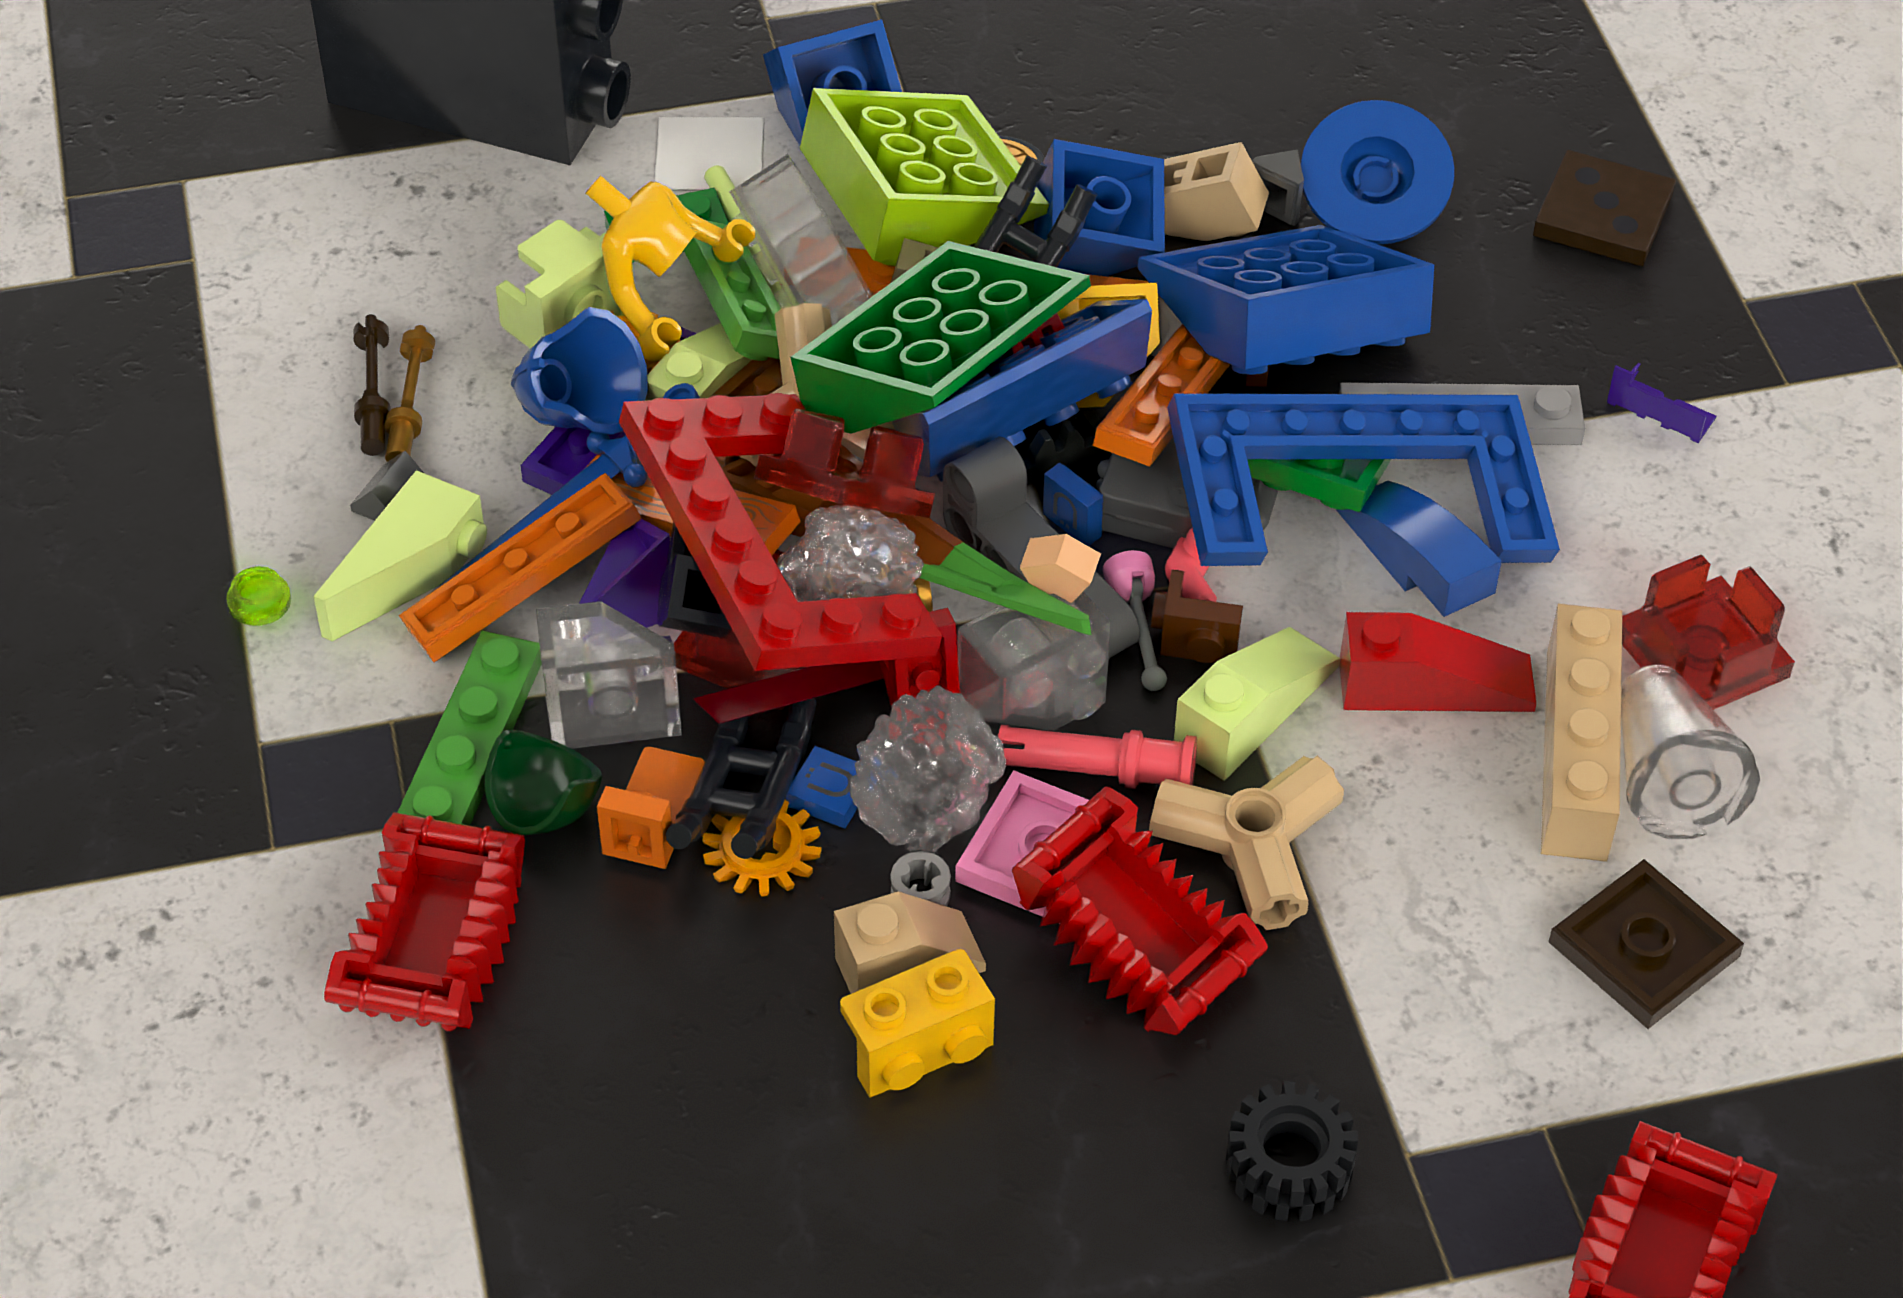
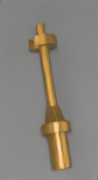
M417 325L415 329L403 333L400 353L409 362L401 406L391 409L386 415L385 430L389 434L385 455L386 462L403 451L411 455L413 439L421 433L422 417L417 411L413 410L420 363L432 359L435 347V338L426 332V327L423 325Z

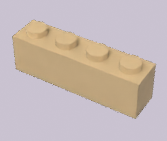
M1559 603L1557 605L1547 650L1541 854L1606 862L1609 857L1620 815L1622 610Z

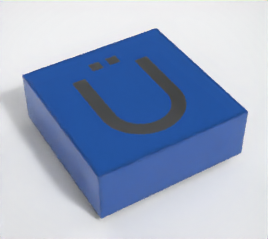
M1059 462L1044 473L1043 515L1074 539L1087 546L1091 545L1102 535L1103 494Z
M814 746L787 793L786 801L789 802L788 807L797 811L804 809L810 816L846 829L874 782V768Z

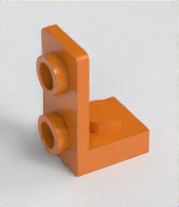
M645 747L626 790L605 786L598 802L597 813L602 854L666 869L674 850L666 840L667 829L676 820V815L682 809L685 800L690 797L705 761L698 757L654 747Z

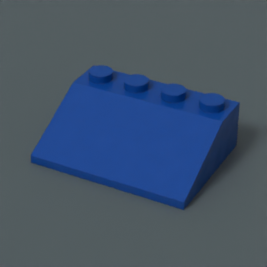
M1323 225L1138 257V270L1149 283H1157L1160 297L1203 350L1214 358L1232 364V370L1240 374H1262L1268 371V365L1278 363L1306 365L1313 363L1315 356L1327 353L1341 356L1355 355L1360 353L1362 346L1372 344L1400 346L1405 344L1406 337L1430 333L1434 264Z
M1148 300L1097 301L1062 319L1061 321L1065 328L1050 335L1048 332L1044 333V336L1040 338L1041 345L1030 348L1029 344L1023 345L1024 347L1006 358L1003 355L935 408L892 421L917 475L925 477L937 475L939 481L942 482L945 465L998 436L1004 437L1013 446H1016L1026 439L1023 429L1041 420H1044L1047 427L1060 423L1077 414L1080 410L1076 402L1097 392L1099 399H1104L1132 385L1133 383L1129 375L1146 366L1152 309Z

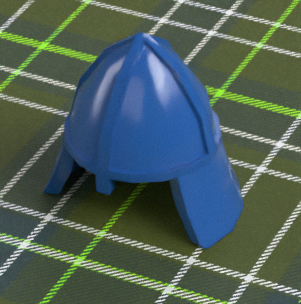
M588 307L560 329L541 337L522 358L520 365L515 368L511 378V386L515 390L523 410L543 425L562 428L576 427L593 432L615 434L623 430L619 423L623 402L645 401L648 392L647 365L639 341L624 321L609 310Z

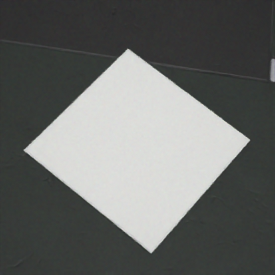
M659 117L655 182H659L671 190L709 189L704 179L705 172L709 168L719 165L724 167L736 190H761L764 117Z

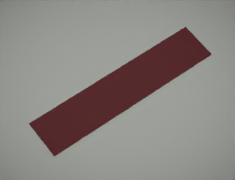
M880 661L811 666L693 698V700L720 724L884 679Z

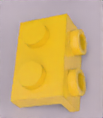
M956 949L849 994L840 1000V1011L857 1039V1077L869 1098L890 1089L902 1090L919 1081L923 1075L952 1062H968L979 1056L985 1048L992 1046L994 1042L995 998L963 949Z

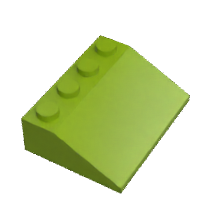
M813 88L800 150L873 261L896 266L904 238L938 248L947 241L967 246L978 241L997 211V206L1010 183L1014 181L1021 165L968 95ZM1037 187L1034 191L1035 195L1018 225L1047 214L1049 203Z

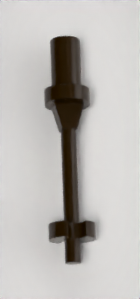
M369 314L365 317V327L358 322L353 329L355 345L359 349L366 351V390H364L362 398L354 405V419L360 425L361 451L366 455L376 456L385 450V421L387 413L391 410L389 402L378 393L377 343L383 348L388 345L389 328L386 323L378 320L375 315Z

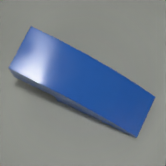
M1385 481L1375 486L1360 513L1350 509H1336L1403 590L1408 591L1417 586L1443 617L1496 593L1502 560L1477 534L1454 514L1431 498L1407 486L1392 481Z

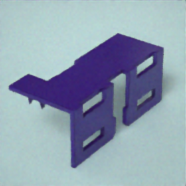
M1637 363L1631 372L1617 365L1614 367L1607 399L1608 404L1623 407L1636 413V416L1645 419L1646 416L1661 422L1660 427L1677 431L1690 437V440L1696 443L1701 441L1715 421L1716 415L1680 399L1670 400L1664 397L1663 392L1634 380L1639 372L1638 368L1641 363Z

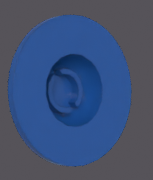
M1361 101L1334 111L1313 130L1306 142L1301 159L1304 177L1303 194L1317 218L1329 228L1375 244L1400 242L1424 231L1440 216L1447 205L1453 188V156L1441 131L1420 112L1391 101Z

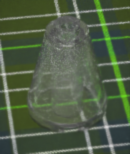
M1650 665L1635 671L1624 681L1621 686V726L1626 796L1628 805L1633 814L1638 818L1640 825L1647 832L1666 839H1695L1707 835L1704 827L1722 818L1725 819L1727 825L1738 819L1755 799L1760 783L1759 770L1751 749L1675 669L1665 665Z

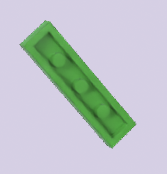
M708 221L722 229L727 225L723 223ZM692 238L684 252L734 350L742 356L756 361H764L768 357L780 359L775 313L781 308L748 247H743V255L735 262H723L716 257L711 245Z
M481 631L397 813L423 818L431 815L435 820L470 826L485 793V771L491 749L497 737L503 731L513 730L544 660L542 643Z

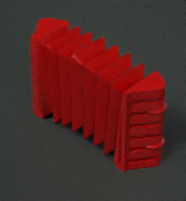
M1104 787L1085 805L1077 806L1075 813L1045 840L1036 842L1034 849L1012 868L1021 899L1019 903L1027 911L1046 907L1039 927L1060 923L1054 946L1075 942L1070 966L1091 963L1088 983L1109 980L1106 1000L1128 994L1127 1014L1147 1008L1144 1021V1029L1147 1032L1154 1030L1177 1035L1187 1026L1188 1022L1193 1021L1198 1015L1205 1014L1207 1006L1214 1001L1215 997H1218L1226 990L1228 985L1232 984L1238 977H1244L1247 969L1267 951L1268 946L1257 926L1246 913L1221 918L1225 899L1206 906L1207 888L1188 894L1193 875L1173 879L1176 859L1159 862L1163 843L1148 847L1153 830L1136 832L1138 807L1124 795L1112 788Z
M394 812L385 823L382 831L385 851L378 853L381 868L377 869L379 884L374 883L371 885L375 902H366L365 904L368 919H356L358 933L348 934L351 950L335 952L325 986L324 1000L327 1003L338 1004L339 1008L345 1013L358 1008L360 1012H365L369 1017H376L380 1012L390 1014L391 1019L395 1022H401L405 1017L415 1019L416 1023L422 1027L435 1022L440 1023L445 1031H453L456 1027L470 1029L473 1021L470 1002H483L481 984L494 983L491 964L504 963L501 944L510 943L508 925L516 923L514 904L519 902L517 887H520L522 883L521 875L525 836L492 830L491 826L480 828L435 820L431 815L423 818Z
M1640 1121L1631 1140L1627 1156H1619L1614 1175L1609 1174L1607 1176L1602 1195H1596L1590 1217H1588L1572 1266L1574 1274L1568 1291L1570 1294L1569 1298H1723L1732 1271L1731 1268L1736 1266L1740 1253H1745L1750 1236L1756 1234L1778 1174L1745 1162L1742 1156L1732 1157L1681 1137L1679 1132L1672 1134Z

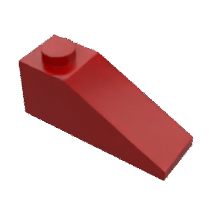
M1346 612L1340 652L1343 710L1535 712L1537 703L1530 654L1413 613Z

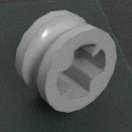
M917 851L910 852L896 861L890 874L891 893L899 891L948 906L951 896V874L949 866L941 857L934 853ZM924 879L925 886H928L931 882V889L918 892L916 884L910 888V881Z

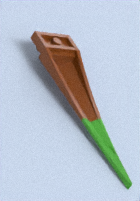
M818 436L813 452L775 454L756 467L747 459L741 458L721 467L734 490L795 505L801 522L792 531V535L1050 623L1091 635L1089 615L1020 579L962 542L897 493L841 443Z

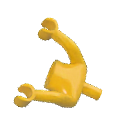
M600 175L585 194L614 218L602 241L608 285L615 303L640 334L638 341L644 358L649 361H660L670 352L668 345H673L680 339L682 335L681 326L675 320L668 317L655 319L654 315L643 303L635 287L632 261L646 266L655 275L661 277L686 248L692 238L711 245L714 254L719 260L735 262L743 255V247L748 246L754 240L755 228L745 220L734 219L722 229L688 210L670 188L659 182L650 181L628 199Z

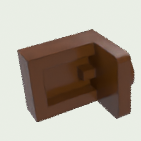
M1172 569L1168 592L1156 591L1152 611L1151 628L1162 629L1160 655L1193 659L1202 663H1216L1218 660L1237 652L1243 605L1182 597L1184 571Z

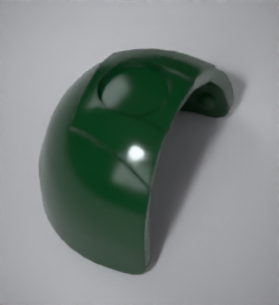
M509 729L503 731L497 737L491 749L485 771L486 798L492 815L507 831L519 835L547 833L565 827L583 815L593 802L600 787L602 773L590 760L568 746L539 735Z

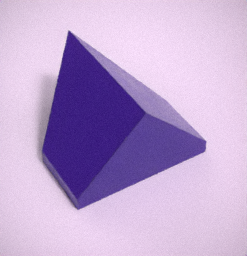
M641 519L610 541L579 602L583 645L596 648L658 624L659 590L661 577L666 570L670 545L669 533Z

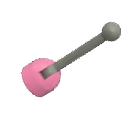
M1136 550L1124 551L1113 555L1104 563L1102 568L1105 581L1125 602L1130 603L1140 628L1139 645L1145 666L1141 676L1142 684L1150 691H1158L1165 686L1167 676L1165 671L1157 665L1142 603L1154 590L1155 573L1151 558L1147 553Z

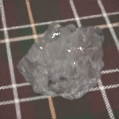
M835 505L829 508L821 507L815 509L806 516L805 534L797 541L795 546L790 545L788 550L777 559V566L798 602L917 593V587L913 582L921 577V570L924 566L923 560L916 556L919 547L914 543L916 536L914 532L909 530L904 523H900L897 518H888L874 509L863 510L858 505H846L844 507Z
M936 685L930 693L927 690H921L916 698L912 695L904 694L898 701L893 703L890 716L885 714L876 718L875 728L867 736V740L859 742L856 746L860 760L855 763L857 775L851 777L850 796L854 805L858 807L859 819L868 827L874 828L877 833L882 834L884 839L891 845L903 844L909 851L936 852L941 846L952 840L954 836L973 828L979 822V812L989 794L988 784L997 782L1005 771L1006 758L1002 741L991 733L989 725L981 717L980 713L966 702L961 693H952Z

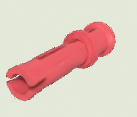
M1003 724L999 729L998 741H1002V744L1025 746L1024 749L997 747L996 764L1000 767L1006 765L1116 776L1119 779V784H1125V788L1133 789L1139 783L1161 784L1165 778L1189 785L1194 783L1197 736L1186 735L1183 741H1172L1144 737L1141 730L1124 732L1121 739L1009 727V725Z

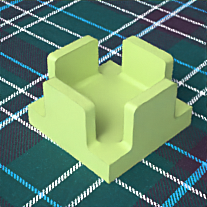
M556 220L519 244L517 247L519 259L541 274V276L524 286L525 293L507 280L496 286L499 319L503 329L530 349L541 337L560 329L588 307L613 311L616 316H625L615 303L608 285L602 252V241L605 233L599 236L588 227L577 231L565 221Z

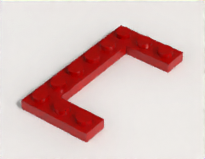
M771 393L763 396L740 397L716 395L710 398H655L648 401L623 402L619 423L755 671L936 656L942 634L917 593L798 602L715 458L813 452L819 431L796 394Z

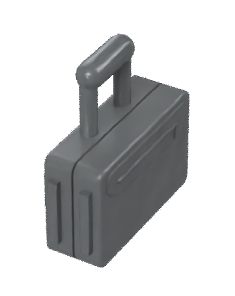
M1174 438L1171 439L1150 467L1112 453L1110 459L1100 462L1097 472L1101 478L1097 480L1095 489L1103 494L1102 531L1169 548H1174L1181 537L1186 538L1188 531L1192 528V522ZM1252 478L1264 530L1269 523L1278 490L1269 488L1261 480Z

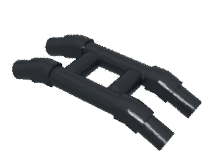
M1026 156L1014 181L1010 183L998 204L997 211L974 247L998 253L1004 243L1029 257L1033 262L1057 267L1065 253L1069 252L1086 222L1085 218L1098 194L1083 185L1077 184L1064 210H1061L1055 224L1048 233L1047 240L1018 225L1032 201L1035 195L1034 191L1047 165L1031 156Z
M811 698L790 705L787 720L783 723L781 735L776 745V752L743 747L749 727V716L718 724L713 737L712 748L692 793L685 800L682 809L676 815V820L667 829L666 840L676 849L688 847L691 842L698 840L706 832L713 813L746 818L740 825V831L731 842V849L737 857L748 859L757 851L763 849L772 839L780 810L797 769L802 765L806 756L817 701ZM729 772L766 777L759 793L723 788Z

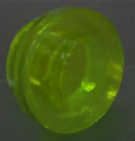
M263 566L250 567L239 572L232 580L231 587L227 593V605L230 614L237 621L246 625L260 626L270 624L280 619L288 611L291 604V593L287 582L276 571Z

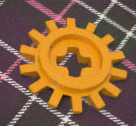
M785 800L776 820V829L772 836L773 848L779 852L777 854L765 853L761 860L753 859L752 857L742 859L733 853L731 842L740 831V825L746 818L733 816L729 821L716 814L711 821L722 833H704L702 841L704 844L717 849V851L703 854V859L706 865L723 866L713 873L714 878L718 882L728 881L739 874L740 876L733 887L737 893L742 894L750 886L753 879H759V893L761 897L768 896L769 878L773 877L783 889L789 891L794 888L795 884L787 872L800 877H809L813 873V868L802 861H811L821 857L822 847L807 846V844L820 837L821 833L818 826L802 830L801 827L807 821L810 814L802 809L791 817L786 813L789 802Z

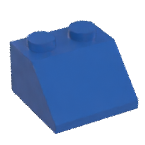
M882 19L781 46L763 54L778 110L799 146L801 145L813 88L902 92Z
M1053 139L1043 161L1047 168L1037 185L1039 191L1048 201L1049 207L1047 214L1034 219V234L1047 240L1048 233L1055 224L1061 210H1064L1077 184L1083 185L1098 194L1085 218L1086 222L1069 252L1065 253L1057 268L1082 274L1109 276L1137 267L1138 257L1164 253V159Z

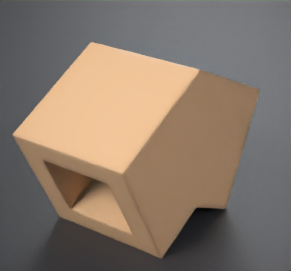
M1067 534L1030 538L1020 569L1029 584L1047 594H1056L1066 601L1073 603L1091 584L1101 553Z

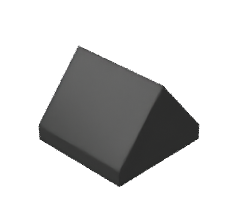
M1298 149L1255 157L1252 162L1269 191L1263 212L1295 226L1300 218L1304 184Z
M403 451L380 468L350 504L351 511L375 521L416 470L424 472L410 455Z

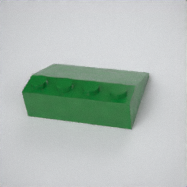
M947 241L790 357L800 401L813 423L849 434L935 408L1091 287L1090 277L1086 274Z

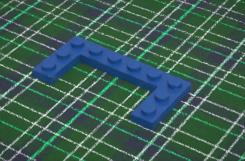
M1173 394L1168 404L1167 410L1201 566H1261L1268 553L1247 459H1467L1490 549L1502 560V563H1551L1560 550L1518 395Z

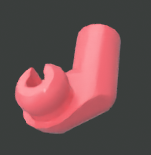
M1192 527L1188 531L1186 538L1181 537L1175 544L1165 564V575L1170 582L1172 569L1184 571L1182 597L1216 602V595L1203 578L1209 566L1200 565Z

